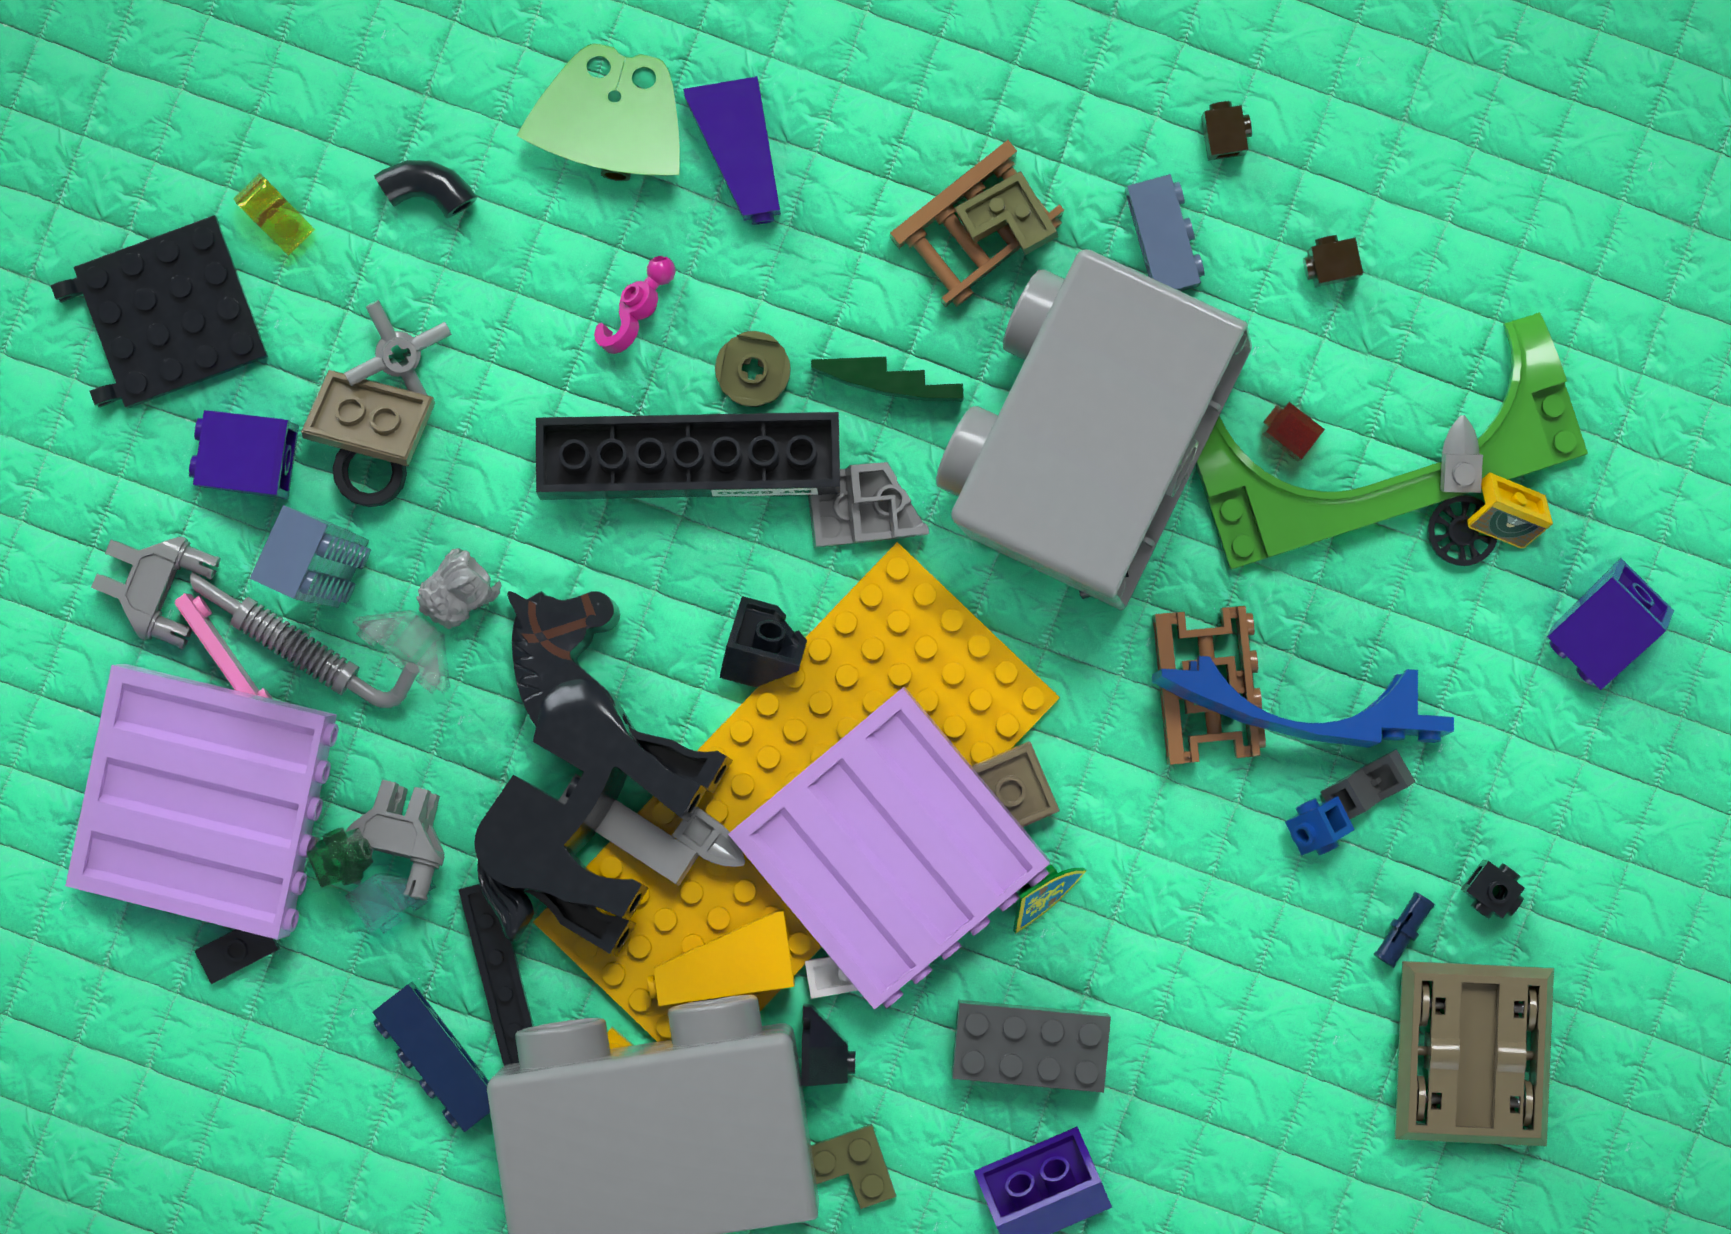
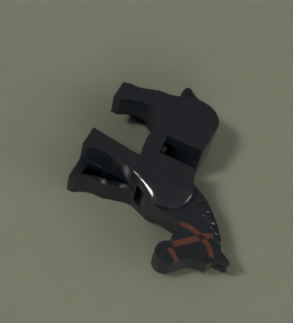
M508 591V599L516 613L512 633L514 670L521 699L530 719L536 726L533 742L582 770L584 773L581 778L576 777L566 791L568 800L565 804L533 784L515 775L511 777L480 822L476 831L475 852L478 858L477 872L480 887L485 899L497 915L504 935L509 941L514 942L521 937L534 915L533 905L526 895L528 893L543 902L561 925L609 954L618 956L636 925L630 919L646 894L648 887L633 879H611L598 876L590 871L578 859L576 854L596 834L595 830L607 815L614 801L618 799L627 775L680 818L688 822L705 792H715L733 760L719 751H694L674 740L636 731L618 699L578 664L577 659L579 655L591 644L594 634L612 630L620 620L619 608L610 597L598 591H591L575 598L558 600L541 591L525 599L512 591ZM603 910L610 912L616 916L608 915Z

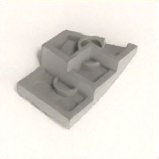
M888 462L850 465L845 469H840V494L808 495L814 548L929 534L928 526L919 517L911 504V499L899 485L897 477Z

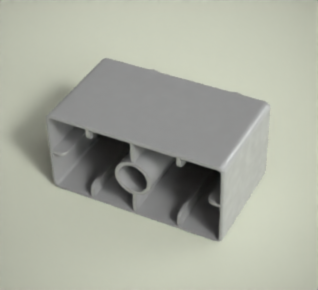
M1085 249L1076 255L1065 279L1043 269L1038 270L1027 283L1012 312L1003 339V349L1025 360L999 415L979 406L970 407L964 414L945 449L937 471L936 484L939 488L958 496L951 516L953 521L968 537L1102 602L1123 610L1137 586L1249 356L1252 342L1246 321L1099 253Z
M738 995L701 1000L670 1008L668 1010L672 1040L610 1049L606 1021L602 1018L567 1020L517 1031L515 1038L519 1063L504 1065L487 1084L508 1234H726L816 1219L818 1217L819 1195L793 1028L786 1023L762 1026L758 998L754 995Z

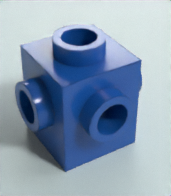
M1338 796L1318 804L1316 798L1297 806L1295 809L1298 814L1285 821L1301 855L1314 850L1317 851L1319 856L1339 846L1337 840L1355 830Z

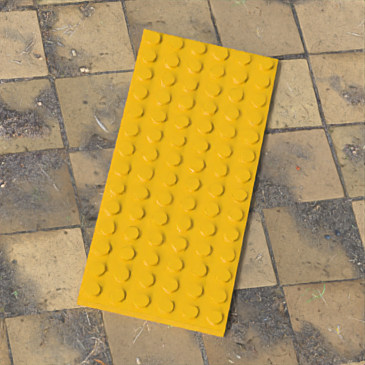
M896 542L805 637L807 643L799 671L758 686L697 750L701 752L719 751L733 760L715 792L706 791L697 806L731 832L904 686L971 766L1011 749L1060 697L909 552ZM654 796L637 813L671 836L683 820ZM611 841L586 867L598 876L611 879H633L648 887L646 894L630 919L636 925L618 956L609 954L561 925L548 907L533 921L540 930L657 1042L672 1040L668 1010L674 1006L691 1002L658 1006L657 998H650L648 976L654 975L653 968L656 965L777 910H785L794 975L805 965V961L810 960L822 947L744 853L745 864L744 866L737 867L722 866L698 856L678 886ZM603 910L608 915L616 916L610 912ZM781 989L741 995L756 996L761 1011Z

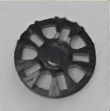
M1461 495L1443 501L1433 511L1428 522L1430 546L1439 558L1457 566H1469L1484 560L1493 551L1498 540L1491 536L1478 535V531L1468 527L1467 520L1470 517L1466 516L1470 503L1476 505L1472 515L1485 505V502L1472 496ZM1461 502L1462 513L1460 516L1453 514L1450 504ZM1441 511L1452 518L1450 523L1439 516ZM1435 523L1443 524L1446 527V533L1435 535ZM1448 536L1451 542L1440 548L1437 542ZM1476 539H1480L1488 545L1481 554L1474 548V541ZM1452 545H1457L1459 548L1457 559L1447 555ZM1463 546H1469L1472 559L1466 560Z

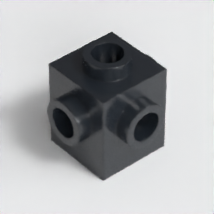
M1482 860L1460 890L1474 899L1471 906L1490 919L1493 914L1500 918H1503L1506 913L1512 916L1524 900L1521 893L1525 887L1517 882L1521 876L1507 865L1502 863L1498 868L1490 861ZM1498 885L1499 893L1494 897L1492 891Z

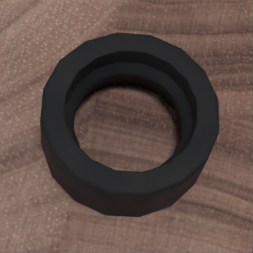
M344 449L338 451L333 464L334 482L341 494L351 502L366 507L383 506L395 499L404 488L407 476L406 466L390 462L392 475L385 488L375 493L359 491L352 485L348 476L349 463L357 453Z

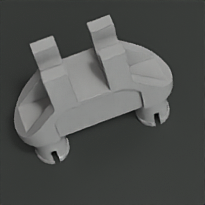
M185 537L173 538L142 550L110 540L105 554L133 566L125 584L105 575L96 574L91 588L119 599L139 638L151 640L155 637L183 650L188 640L176 636L174 633L190 637L192 628L163 617L161 612L176 572L182 567L212 580L217 571L203 566V562L219 567L221 558L191 547V543Z
M382 780L373 808L354 821L345 831L342 841L347 849L337 879L361 885V878L369 853L379 851L408 858L413 862L403 895L427 901L434 871L443 865L445 858L443 848L433 828L440 796L432 794L429 790L414 787L406 814L403 816L401 814L408 789L399 786L396 782Z

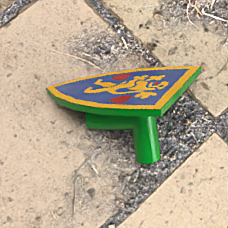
M1048 865L1045 868L1049 874L1039 883L1031 887L1027 882L1019 889L1021 895L1018 900L1013 928L1015 934L1054 906L1087 870L1085 868H1071L1058 873L1052 865Z

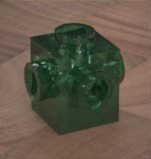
M343 827L334 829L322 836L323 839L319 840L306 853L321 887L342 881L343 885L355 883L364 877L363 872L373 863L370 843L367 839L363 838L359 828L345 832Z

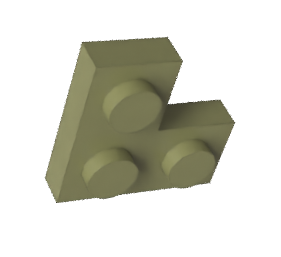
M1021 171L955 207L957 215L974 243L1008 225L1024 254L1027 255L1058 237L1057 230Z
M872 1124L811 1145L817 1184L849 1173L861 1209L896 1197Z

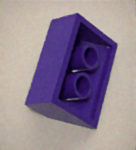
M1078 1126L974 1171L999 1234H1052L1112 1208Z

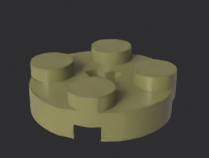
M747 331L737 335L720 349L716 359V378L723 393L733 402L742 406L760 407L774 402L786 389L790 379L791 367L785 349L774 337L763 332ZM751 359H757L758 366L764 368L763 374H757L755 380L748 379V373L742 371L743 364L749 365Z

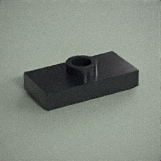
M235 929L194 951L210 983L213 984L280 950V947L273 938Z

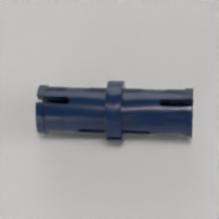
M1414 892L1413 897L1399 918H1394L1390 923L1392 929L1374 955L1394 968L1410 941H1415L1419 936L1417 930L1435 904L1421 894Z

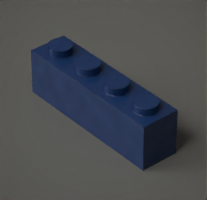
M413 982L406 985L372 1012L377 1018L373 1021L377 1030L385 1039L391 1036L399 1046V1049L396 1051L398 1057L407 1068L411 1069L414 1066L422 1076V1079L419 1081L421 1087L430 1098L433 1099L436 1096L445 1106L442 1113L453 1128L456 1129L460 1126L465 1132L490 1113L487 1094L489 1080Z

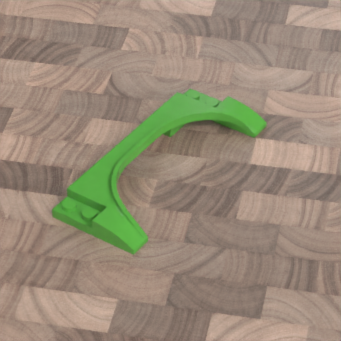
M1540 312L1503 324L1511 349V375L1501 408L1488 428L1477 438L1479 453L1483 455L1482 478L1490 472L1510 480L1588 454L1565 385L1567 379L1561 361ZM1220 416L1195 464L1230 570L1470 493L1443 492L1440 490L1442 461L1352 490L1327 492L1293 486L1277 479L1256 465L1235 443Z

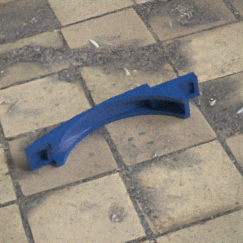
M1198 656L1197 661H1190L1189 670L1160 669L1152 674V683L1185 700L1241 723L1305 740L1370 748L1381 743L1382 739L1404 740L1405 735L1418 736L1419 742H1441V737L1454 732V717L1418 715V670L1407 669L1402 674H1396L1384 692L1366 709L1355 716L1326 723L1292 721L1270 714L1253 705L1226 681L1209 656Z

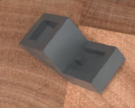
M1396 749L1321 791V794L1325 801L1338 796L1349 819H1352L1366 812L1381 800L1408 788L1416 781Z

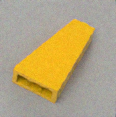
M777 910L656 965L653 968L654 975L648 976L650 998H657L658 1006L794 987L795 980L785 910Z

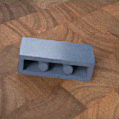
M1171 174L1128 185L1125 189V194L1148 277L1179 291L1198 287L1201 283L1199 277L1205 276L1200 255H1193L1190 241L1194 240L1195 236L1190 219H1183L1180 205L1184 204L1185 200L1180 183H1173Z

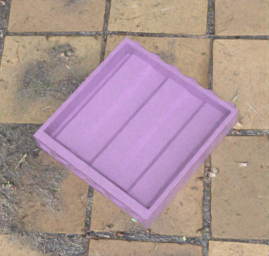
M129 664L111 665L65 886L277 940L290 936V933L296 929L299 920V911L296 910L298 895L303 893L307 882V874L304 873L306 858L311 856L314 849L315 837L311 835L314 821L319 819L323 807V801L319 798L322 784L327 782L330 774L331 764L327 761L330 747L334 746L338 737L339 728L335 724L337 714Z
M905 686L728 834L874 1010L881 1004L886 1009L903 995L900 990L902 986L910 980L914 984L920 982L933 970L929 966L931 962L939 956L946 960L962 946L958 942L961 937L969 931L975 936L991 922L987 917L997 907L1002 912L1019 899V895L1016 892L1027 882L1033 887L1049 874L1045 867L1050 864V859Z

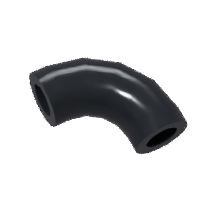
M406 160L383 169L374 175L394 207L409 198L424 197L433 201L441 209L444 216L450 218L462 212L477 200V196L472 188L454 170L433 161Z

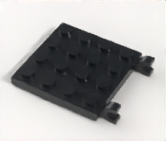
M215 215L74 267L77 278L50 285L55 299L61 303L82 294L85 297L116 381L114 384L101 386L89 391L94 405H98V407H103L122 399L125 408L128 409L268 357L223 232Z

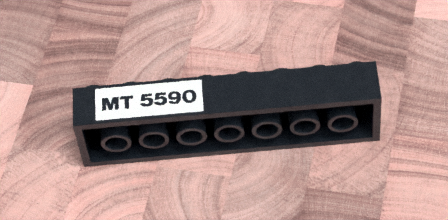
M839 412L536 418V493L540 500L840 494Z

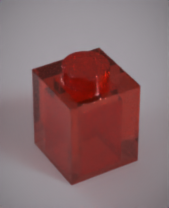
M1290 402L1283 408L1276 405L1263 421L1268 426L1263 435L1297 462L1303 459L1325 430Z

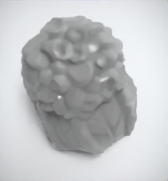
M460 548L452 549L445 556L438 570L421 583L418 590L419 596L416 597L420 605L418 610L424 615L429 616L433 622L451 629L452 627L460 626L462 622L468 619L471 610H476L478 607L483 606V604L493 602L500 594L502 585L499 580L493 587H490V576L470 556V553Z

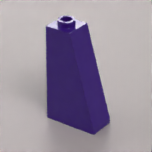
M758 76L683 89L686 103L744 221L752 220V225L773 222L774 216L781 215Z

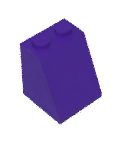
M204 410L203 418H198L195 425L194 437L195 440L199 441L197 455H192L189 465V477L194 478L193 485L288 499L299 425L285 419Z
M1620 558L1551 627L1547 637L1551 640L1549 644L1555 653L1562 658L1568 657L1577 666L1576 671L1586 683L1589 685L1594 683L1602 690L1667 631L1674 610Z

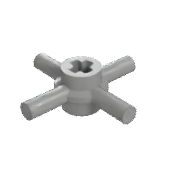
M379 300L366 306V309L381 339L377 343L374 358L344 372L350 386L383 370L391 376H401L409 391L427 395L414 369L419 364L421 350L452 335L447 324L443 322L412 337L406 332L394 331ZM396 345L401 349H407V352L403 353L405 359L401 362H397L394 358L389 359V355L393 354L391 348Z

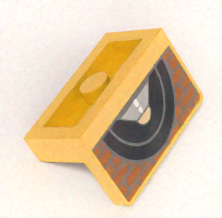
M1490 472L1482 478L1481 482L1485 505L1467 520L1469 528L1521 549L1529 545L1553 524L1546 495Z

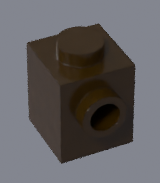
M1231 101L1210 104V110L1204 111L1201 116L1208 161L1245 155L1248 151L1247 137H1252L1249 114L1243 115L1242 105L1232 107Z
M1337 235L1316 239V246H1312L1307 251L1308 257L1303 258L1306 277L1308 280L1313 279L1315 288L1358 279L1363 275L1356 237L1338 241Z

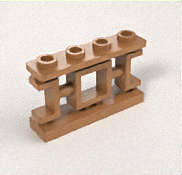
M1245 606L1220 608L1222 627L1186 630L1185 611L1152 615L1158 671L1160 669H1176L1171 624H1176L1178 639L1198 637L1199 656L1211 657L1215 665H1226L1227 682L1238 693H1243V697L1262 709L1260 688H1254L1252 673H1258L1256 650L1250 651L1249 636L1255 634L1254 619L1252 613H1246ZM1233 618L1236 619L1241 671H1236L1235 656L1215 658L1213 636L1232 634L1231 619ZM1197 660L1180 661L1181 670H1189V662ZM1160 687L1168 765L1200 762L1198 743L1233 740L1235 758L1260 756V748L1266 747L1264 728L1246 724L1248 745L1243 746L1242 731L1222 733L1220 713L1200 705H1194L1193 702L1184 699L1185 714L1205 712L1207 734L1188 736L1189 751L1184 752L1179 699L1183 698Z

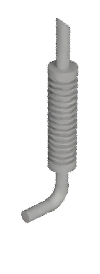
M194 572L190 575L191 585L197 593L233 615L230 625L239 631L243 629V633L246 635L250 633L249 637L252 639L256 637L255 641L258 643L262 641L264 647L269 645L268 649L271 651L275 649L274 653L277 655L281 653L283 659L288 657L287 661L289 663L294 661V666L298 667L301 665L300 670L304 671L307 669L306 673L308 675L313 673L312 677L314 679L320 677L319 682L323 683L326 681L325 686L330 687L332 685L331 689L340 695L348 688L374 706L392 708L399 705L406 698L420 671L416 664L407 663L395 686L390 691L383 692L377 690L356 676L359 670L357 665L351 661L346 663L347 659L344 657L339 659L340 654L336 653L333 655L334 651L332 649L327 651L328 647L325 645L321 647V642L317 641L314 643L315 638L310 637L308 639L309 635L307 633L302 635V630L298 629L295 631L296 626L291 625L289 627L290 623L288 621L283 623L284 619L282 617L277 618L275 613L270 615L271 610L266 609L264 611L265 607L263 605L258 606L257 601L247 597L241 603Z

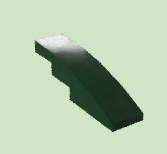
M886 356L811 360L812 371L846 385L878 394L921 401L963 402L964 399L963 383L925 385V370L887 371Z

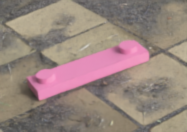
M184 593L177 598L174 604L234 690L273 699L265 688L261 690L257 688L208 618L212 612L206 602L200 596L194 598L192 594Z

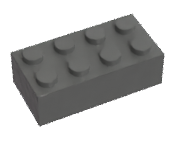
M958 1000L952 1078L1104 1093L1111 1016L1108 1013Z

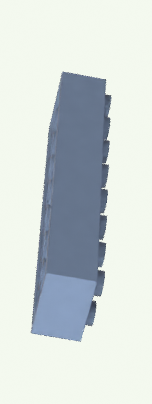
M283 505L250 579L296 600L339 608L340 603L346 604L353 593L355 583L351 582L356 568L363 569L368 560L371 549L366 546L369 539L329 521Z

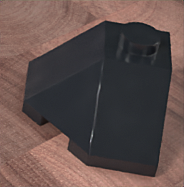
M742 596L727 642L719 678L758 687L799 671L807 640L799 630L794 632L785 621L786 614L778 605Z
M804 1004L801 1086L847 1083L848 1074H855L856 1051H848V1041L812 1004Z

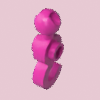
M663 256L654 257L647 265V278L644 281L629 284L622 291L619 303L621 326L616 334L612 336L613 332L603 323H599L596 326L594 333L595 341L606 352L617 354L626 350L638 335V320L647 318L654 313L658 303L656 289L659 285L670 283L676 274V267L670 258Z

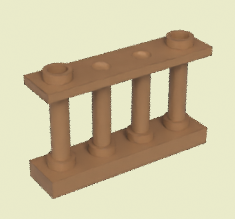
M1009 140L1005 141L890 232L891 240L899 249L905 244L909 248L914 247L949 292L941 298V303L945 307L952 302L956 307L962 304L974 293L971 290L973 285L1021 248L1008 225L997 230V232L1007 243V246L990 259L977 242H973L964 225L954 214L956 210L953 207L964 197L969 200L984 192L986 187L983 182L993 174L997 178L1002 177L1005 180L1017 173L1013 168L1016 164L1012 160L1016 157L1017 150ZM1040 202L1055 229L1062 224L1059 220V217L1064 212L1062 206L1059 204L1052 211L1048 212ZM935 220L939 225L944 224L978 267L976 271L962 282H960L925 238L927 233L924 229Z

